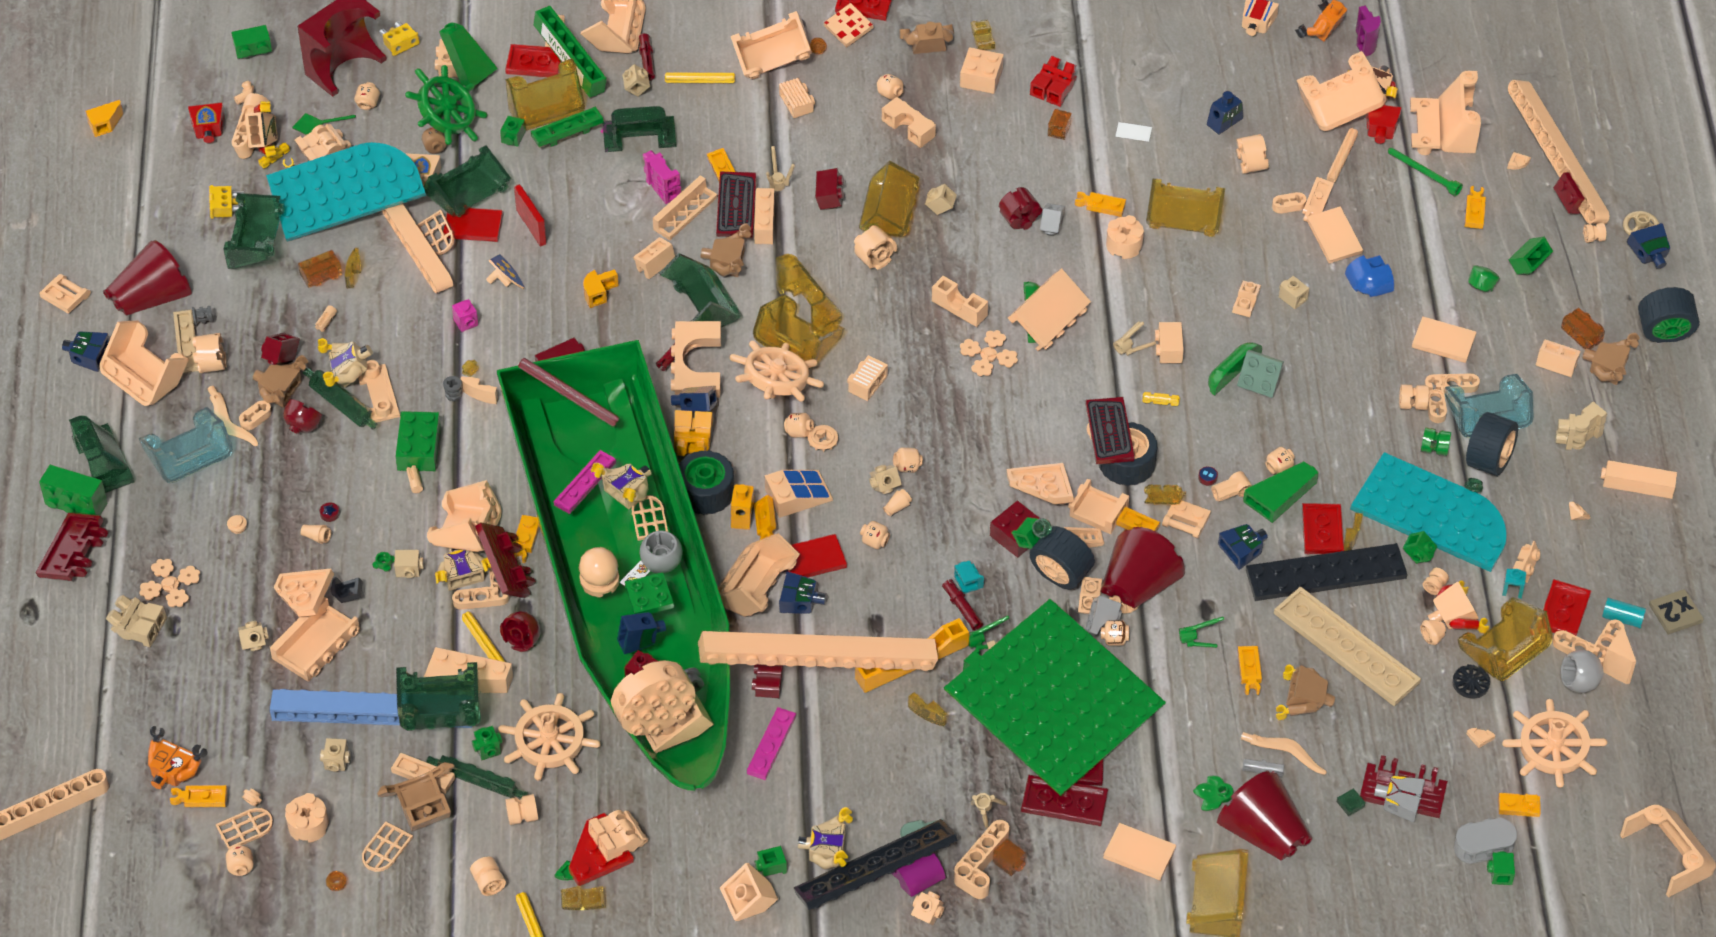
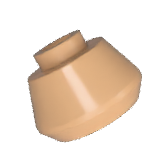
M1432 619L1424 620L1420 630L1428 644L1437 645L1445 636L1446 627L1443 622Z

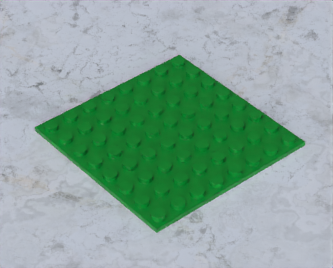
M1051 599L1046 601L944 687L947 693L1060 796L1166 704L1158 694Z

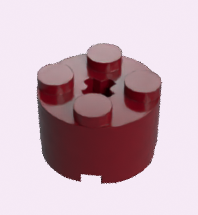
M1018 187L1016 188L1017 191L1013 193L1010 191L1003 196L999 203V212L1013 229L1023 228V230H1027L1042 213L1043 209L1027 188Z

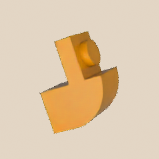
M615 269L599 275L593 270L586 275L583 286L584 297L589 308L607 303L606 290L618 287V274Z

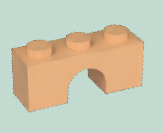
M898 97L882 108V121L893 129L900 125H909L908 139L918 147H923L935 137L936 124Z
M756 188L755 244H773L774 188Z
M942 276L932 286V302L977 327L988 316L987 300L974 293L966 299L960 294L958 284L947 277Z

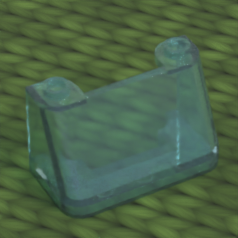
M1518 374L1504 376L1499 383V391L1465 397L1464 390L1458 385L1445 387L1446 400L1459 431L1466 438L1471 437L1476 423L1485 412L1516 421L1518 429L1528 427L1533 422V391Z
M208 407L195 413L193 417L195 428L161 443L159 437L155 434H148L139 438L142 448L162 479L167 483L177 482L231 455L233 447L224 422Z

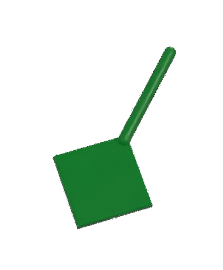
M305 113L292 128L308 135L318 125L356 118V115L320 120Z

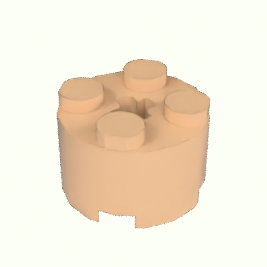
M1261 134L1236 139L1238 147L1236 152L1238 159L1242 161L1240 163L1242 174L1268 169V159H1266L1265 152L1266 145Z
M1128 215L1109 222L1106 247L1111 255L1114 256L1116 254L1122 256V259H1129L1139 254L1143 246L1144 230L1143 226L1134 216Z
M875 225L871 226L862 235H858L854 240L856 256L870 269L876 268L878 270L885 267L891 262L890 256L893 251H897L896 242Z
M221 333L193 337V345L196 348L193 357L195 364L198 363L199 373L225 370V367H227L226 351L223 350V346L220 344L224 343Z
M306 793L286 805L285 817L290 835L295 840H308L309 843L317 841L325 835L329 824L324 802L318 797H315L314 794Z

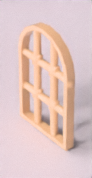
M439 210L417 224L421 232L420 227L424 224L426 225L428 230L423 235L424 237L429 234L431 235L433 243L430 246H436L438 252H435L436 255L448 252L454 244L453 231L443 211ZM440 214L444 219V222L439 224L436 218ZM434 219L436 227L430 229L428 222ZM444 224H446L449 233L444 235L441 229ZM439 229L442 235L438 240L433 235V231ZM451 235V241L448 243L447 237ZM444 239L447 247L441 251L438 244Z
M646 496L645 498L649 499L651 509L643 508L642 501H637L632 506L631 514L638 541L644 540L649 535L647 526L650 525L655 526V530L659 531L658 524L664 523L665 530L668 532L664 507L656 497ZM653 500L656 501L660 505V507L655 508L653 505ZM639 503L640 510L634 511L636 504ZM655 511H662L663 520L658 521L656 519ZM651 512L654 522L647 523L644 513ZM635 514L642 515L643 524H636ZM643 527L646 536L639 537L637 528Z
M253 808L216 824V827L229 850L233 846L244 845L267 834L272 828L273 820L267 810ZM253 812H263L255 817L251 815ZM245 815L249 816L248 820L236 824V819ZM268 815L270 820L257 826L256 819ZM249 822L253 823L254 826L251 829L241 833L240 826ZM227 823H233L232 827L223 831L219 828ZM270 824L265 831H260L261 827ZM236 829L238 833L235 836L225 839L224 833ZM254 830L257 831V835L246 840L243 836ZM236 838H241V842L229 846L227 843Z
M385 821L362 853L364 866L374 872L388 869L395 863L396 859L412 840L413 835ZM388 826L391 830L385 838L380 836L384 828ZM395 830L401 834L393 843L389 840V836ZM403 835L409 837L402 847L398 845ZM377 838L381 839V843L375 850L370 849ZM386 842L390 844V848L385 855L379 853V849ZM394 847L400 849L392 860L388 858L389 853ZM369 851L371 852V856L365 862L364 856L366 852ZM377 855L380 857L378 864L375 868L369 866V862ZM384 860L389 862L386 866L379 868Z

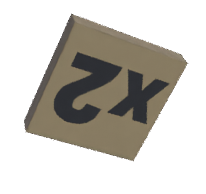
M1685 589L1649 602V606L1668 635L1703 623L1704 618Z

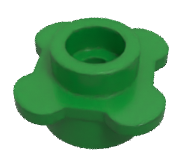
M380 552L376 555L375 562L372 563L373 568H380L385 572L390 571V566L395 562V557L390 556L387 552Z

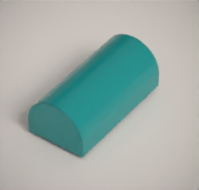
M1607 598L1602 617L1610 620H1619L1624 624L1641 628L1646 608Z

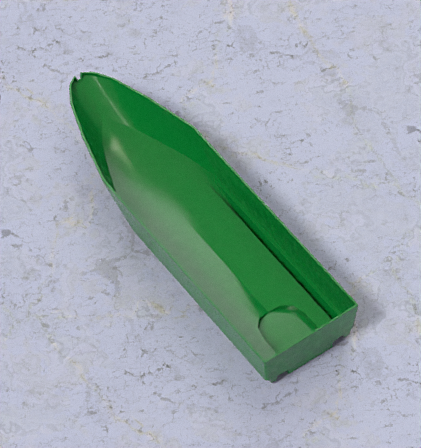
M633 340L533 362L617 415L619 420L615 426L606 423L518 366L497 370V377L569 630L580 662L614 715V709L611 705L613 692L625 678L624 667L637 652L634 651L624 655L617 641L621 616L634 614L626 588L620 581L641 561L639 553L643 540H637L634 520L631 514L632 507L627 509L604 491L602 479L570 514L554 506V500L600 450L616 459V464L611 469L631 464L637 470L645 465L651 471V475L647 477L648 492L646 496H653L661 501L664 507L668 532L679 539L683 553L678 566L674 570L664 573L674 608L652 613L655 621L663 620L665 622L666 631L657 633L655 643L639 651L650 654L657 661L676 662L683 670L697 668L704 686L695 694L708 713L713 725L699 736L657 753L654 752L645 735L634 736L633 734H628L652 766L672 784L690 791H695L697 788L703 789L717 776L726 749L730 702V665L727 663H701L698 641L702 631L729 632V622L639 340ZM649 499L642 501L643 508L651 509ZM653 500L654 507H660V505ZM639 503L636 504L634 511L640 510ZM655 511L656 519L658 521L663 520L662 511ZM651 512L644 513L647 523L654 522ZM635 514L636 524H643L642 515ZM664 523L658 524L659 531H666ZM647 526L648 534L656 531L655 526ZM638 527L639 537L646 536L644 528ZM595 547L610 550L618 562L619 585L613 593L610 591L603 594V597L587 594L580 584L579 564L581 557L587 550ZM650 571L646 576L653 575V574H657V573H654V572Z

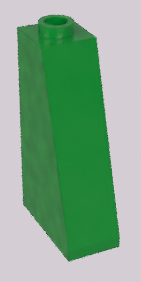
M451 22L439 31L462 85L467 86L469 83L477 85L497 70L496 65L463 25Z
M1303 461L1244 490L1243 502L1273 523L1317 484L1319 472L1315 467Z

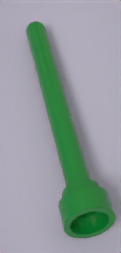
M1388 149V153L1447 187L1446 189L1451 195L1456 197L1463 188L1462 183L1456 180L1449 181L1396 149Z

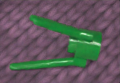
M1005 616L979 630L969 632V648L989 649L988 645H982L985 642L983 632L1008 620L1009 616Z
M1224 617L1215 618L1194 626L1179 628L1181 643H1187V647L1217 648V644L1194 642V639H1197L1196 630L1222 621Z

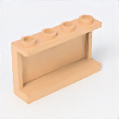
M1061 268L1019 306L1008 319L1011 323L1018 321L1038 343V346L1035 348L1037 351L1041 348L1046 350L1053 344L1052 339L1054 337L1058 338L1065 332L1063 329L1065 326L1070 327L1076 321L1075 317L1077 315L1081 316L1088 310L1086 306L1091 301Z
M324 597L316 615L299 617L270 647L272 659L309 682L319 674L321 668L326 663L331 662L333 656L339 650H342L352 637L358 634L360 629L358 618L353 617L350 619L329 606L328 599Z

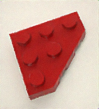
M602 813L593 818L601 819L603 817H606L607 815L605 813ZM591 819L586 820L569 865V872L578 887L633 863V856L629 850L624 851L622 855L608 862L606 861L599 849V845H596L588 832L589 820Z

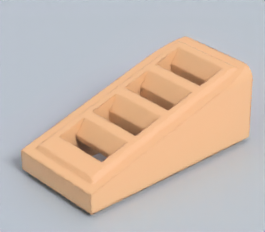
M1064 527L1080 537L1089 548L1104 545L1100 528Z

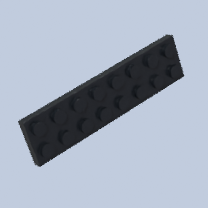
M1397 543L1246 565L1245 569L1254 601L1288 597L1299 587H1302L1308 593L1407 579V571Z
M939 819L847 862L844 867L838 866L793 888L798 898L808 910L816 909L827 901L836 900L842 894L855 891L860 886L874 882L885 874H891L902 866L911 865L915 860L930 856L934 851L947 848L958 840L956 834L942 819Z

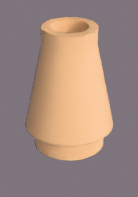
M904 489L897 490L886 506L883 507V510L888 516H892L894 513L909 506L912 498Z
M304 524L301 528V535L323 544L330 540L331 529L326 525Z

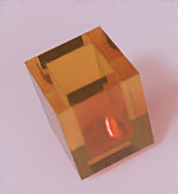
M1054 109L1048 123V136L1065 140L1071 126L1072 113Z
M1006 839L993 851V863L1012 876L1016 871L1020 872L1024 868L1026 852L1009 839Z

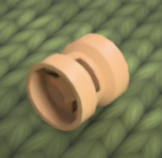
M1597 223L1596 226L1591 224L1584 225L1583 234L1585 242H1593L1596 239L1598 241H1605V224Z
M1433 568L1429 573V577L1424 580L1423 588L1428 593L1437 595L1440 589L1448 582V574L1441 568Z

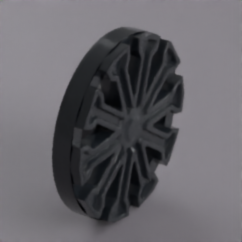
M1467 664V666H1461L1455 671L1452 683L1456 692L1461 696L1475 699L1484 696L1488 692L1490 676L1482 667Z

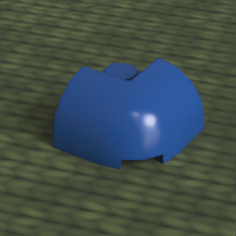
M1363 255L1347 266L1345 275L1356 292L1360 291L1373 297L1394 291V278L1389 264L1385 265L1380 255L1368 259Z

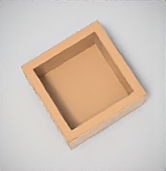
M969 47L960 72V87L994 94L1003 70L1004 54Z

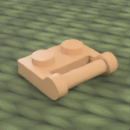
M59 274L40 292V297L69 314L81 301L89 298L91 291L87 288H81L69 281L63 274ZM61 286H65L77 294L75 295Z
M1175 498L1163 519L1162 526H1171L1193 534L1195 538H1199L1210 517L1211 511Z

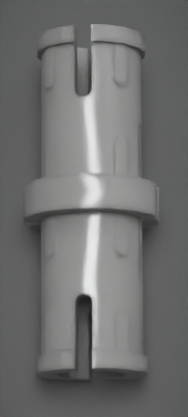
M1244 758L1242 771L1255 773L1264 771L1271 773L1275 771L1282 777L1284 764L1270 763L1264 759L1257 761Z

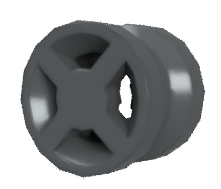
M697 668L684 670L691 680L695 692L701 690L704 682L700 678L699 670Z

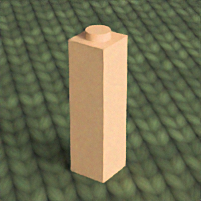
M1608 460L1606 468L1602 467L1600 478L1604 479L1603 487L1672 499L1677 472Z

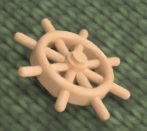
M750 341L749 346L753 351L747 358L736 354L730 355L731 361L745 365L744 374L736 376V382L749 381L758 389L765 391L764 398L767 400L775 398L776 395H794L798 401L802 402L805 397L800 391L805 388L806 384L818 388L824 386L823 381L809 377L808 368L815 367L817 360L804 361L801 357L789 351L790 345L788 343H784L782 348H761L755 341Z
M563 693L557 694L554 705H542L532 708L526 699H522L520 705L526 713L520 718L516 727L506 725L498 727L500 733L515 735L517 750L505 756L504 762L511 763L522 757L528 763L537 766L534 775L537 781L542 779L545 768H555L565 764L573 774H577L579 768L573 762V759L578 755L582 746L598 748L601 745L598 740L584 738L582 723L592 718L594 711L588 710L577 716L573 711L562 706L564 700ZM558 718L566 721L563 725L556 726ZM534 723L540 731L527 728ZM572 728L575 731V736L562 735ZM523 737H531L537 739L526 745L523 740ZM559 742L568 743L571 745L566 750H564V748L561 746ZM542 745L540 754L532 751ZM550 748H553L557 754L548 755Z
M1547 699V711L1538 713L1530 719L1519 711L1513 713V717L1524 725L1520 739H1506L1502 742V745L1504 747L1521 748V752L1528 762L1520 770L1522 776H1526L1536 768L1544 773L1555 774L1556 786L1562 788L1564 786L1563 774L1570 773L1579 767L1590 775H1596L1597 769L1585 760L1590 746H1606L1607 740L1604 738L1590 739L1587 729L1582 724L1589 716L1587 710H1583L1575 718L1567 713L1555 711L1553 700ZM1548 724L1549 732H1546L1540 726ZM1533 731L1542 739H1529V736ZM1572 732L1578 737V739H1565ZM1532 747H1544L1538 754L1532 749ZM1568 747H1581V749L1576 754ZM1560 753L1568 757L1569 760L1561 761ZM1548 754H1552L1553 761L1544 758Z

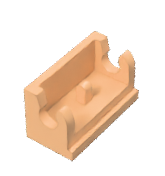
M660 237L633 257L638 271L642 272L644 270L645 277L648 279L652 278L676 259L672 244Z
M1545 339L1539 350L1536 366L1572 377L1581 351Z

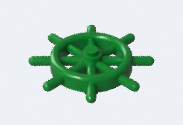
M446 65L441 67V76L430 79L421 69L417 68L415 74L424 84L418 93L407 91L405 96L417 101L419 111L423 116L418 121V126L424 127L426 124H429L434 129L445 133L446 145L452 144V134H459L463 131L472 141H477L478 136L470 128V125L475 116L485 119L487 118V113L475 109L473 98L469 93L475 88V85L469 83L464 87L458 81L448 77V67ZM436 87L442 88V94ZM429 91L435 96V98L428 96ZM458 112L464 113V119L459 115ZM451 116L457 123H451Z

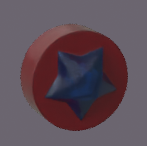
M328 502L320 507L319 512L322 520L332 522L339 517V508L335 503Z

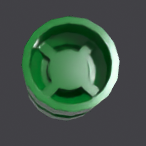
M1425 427L1421 452L1432 453L1435 451L1437 455L1447 456L1452 432L1444 430L1437 432L1436 429Z

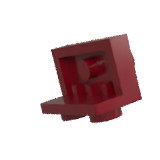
M1563 172L1553 188L1569 214H1581L1578 208L1585 198L1570 173Z

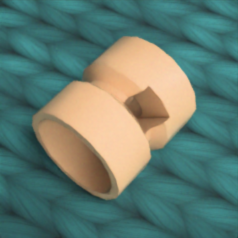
M1401 384L1399 394L1400 409L1415 407L1416 410H1427L1428 386L1417 385L1413 388L1412 385Z
M534 794L522 796L521 800L517 797L505 799L510 825L520 824L522 820L526 822L538 820Z
M493 857L480 858L471 865L470 872L484 896L494 895L505 887L506 881Z

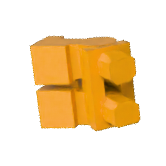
M675 410L674 452L678 456L709 450L713 423L712 412L695 411V418H693L692 411Z

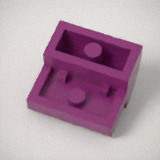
M1366 5L1359 7L1356 33L1358 35L1356 46L1360 52L1364 53L1365 57L1373 54L1377 48L1381 23L1380 16L1373 17L1372 12H1369Z
M934 853L917 859L913 864L902 866L891 873L899 880L900 887L911 897L946 878L943 867Z

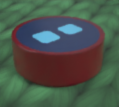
M1206 466L1199 470L1198 480L1201 484L1210 486L1217 482L1218 472L1215 468Z

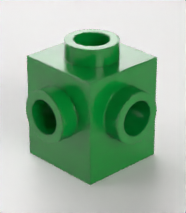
M1425 531L1409 534L1403 546L1404 551L1416 564L1431 561L1437 545Z
M493 725L482 727L473 732L474 740H472V746L475 752L478 751L481 761L501 755L499 744H502V739L499 732L495 733Z

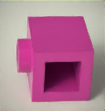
M469 299L452 305L453 320L461 332L478 326L477 311Z

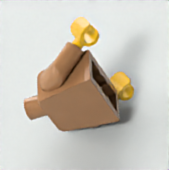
M1286 665L1283 678L1291 680L1286 705L1289 707L1286 708L1284 705H1278L1276 712L1283 713H1277L1276 718L1284 720L1287 714L1292 716L1317 712L1323 705L1331 707L1335 701V696L1326 693L1327 680L1322 678L1314 668H1306L1300 665L1294 669L1292 665Z

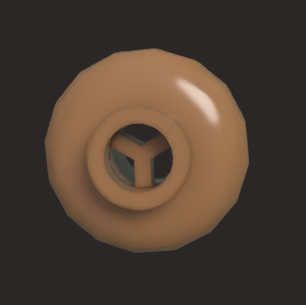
M433 127L423 132L421 140L429 153L437 154L446 148L444 133Z

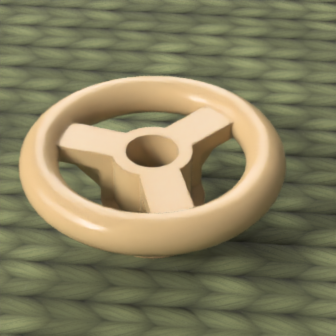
M1635 211L1629 213L1624 218L1623 228L1630 236L1631 232L1657 225L1659 222L1655 216L1648 212ZM1632 218L1636 223V227L1633 230L1628 225Z

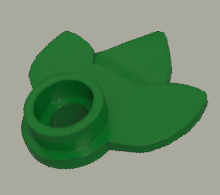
M1214 775L1208 776L1207 783L1199 784L1193 790L1195 795L1204 799L1201 806L1202 811L1219 808L1222 803L1229 802L1234 794L1230 784L1224 783L1221 777Z

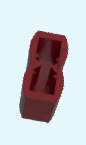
M754 665V674H757V676L752 679V690H755V697H780L783 665Z

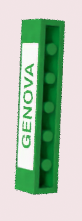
M547 6L535 11L534 27L588 97L591 98L605 92L606 76L553 8Z

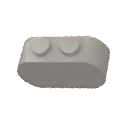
M1489 818L1482 822L1467 823L1457 831L1454 852L1461 861L1468 864L1491 860L1493 852L1504 851L1512 853L1517 838L1516 828L1510 821L1504 818Z

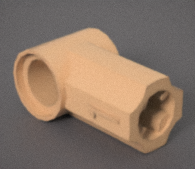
M1238 471L1231 475L1228 480L1213 485L1211 490L1215 500L1220 502L1235 495L1243 497L1244 490L1252 486L1244 472Z

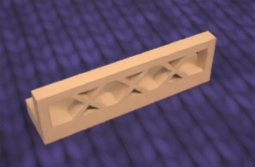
M700 175L653 217V230L671 240L717 198V194L706 187V179ZM703 193L710 196L708 199L699 200ZM690 205H698V208L695 210L687 209ZM686 215V218L684 220L676 221V218L678 216ZM674 226L670 233L664 230L666 227Z

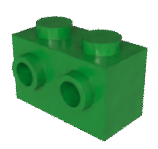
M266 25L231 32L237 59L272 52Z
M1545 236L1530 238L1508 260L1517 275H1528L1534 272L1553 250Z

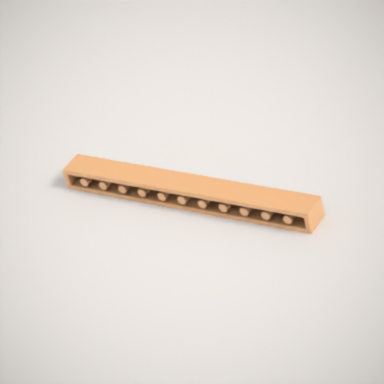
M702 631L698 641L700 662L709 664H761L768 666L786 665L789 667L825 666L827 668L858 667L865 669L883 668L885 670L921 669L928 671L933 670L938 660L935 639Z

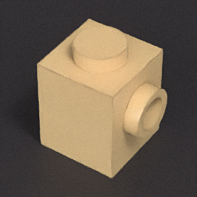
M946 184L932 188L928 192L925 205L935 214H941L953 208L957 194Z
M1292 276L1280 284L1279 298L1293 309L1298 308L1308 300L1309 287L1296 277Z
M395 550L394 568L396 577H420V569H423L424 561L423 557L419 555V550Z

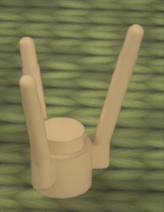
M772 146L774 174L771 177L770 173L766 172L770 188H774V191H782L785 189V186H789V180L795 165H791L786 178L782 173L777 172L775 147Z
M1138 321L1120 339L1113 343L1115 350L1120 355L1126 353L1129 356L1133 352L1156 345L1154 341L1131 348L1133 342L1130 337L1144 325V322Z
M980 793L977 796L973 795V800L971 801V805H976L977 809L981 811L985 828L989 827L986 812L991 809L992 802L1004 806L1007 805L1003 800L996 798L994 795L989 796L986 793Z

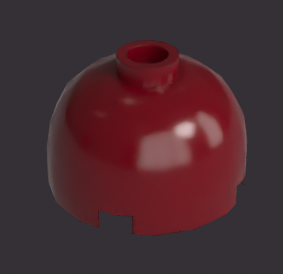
M289 399L283 411L284 420L290 426L289 430L299 434L300 432L307 433L316 429L321 422L322 414L312 407L303 406L304 403Z
M518 611L513 612L504 619L500 625V633L505 643L508 641L513 645L511 647L513 650L524 652L528 651L538 641L540 625L537 619L530 613Z

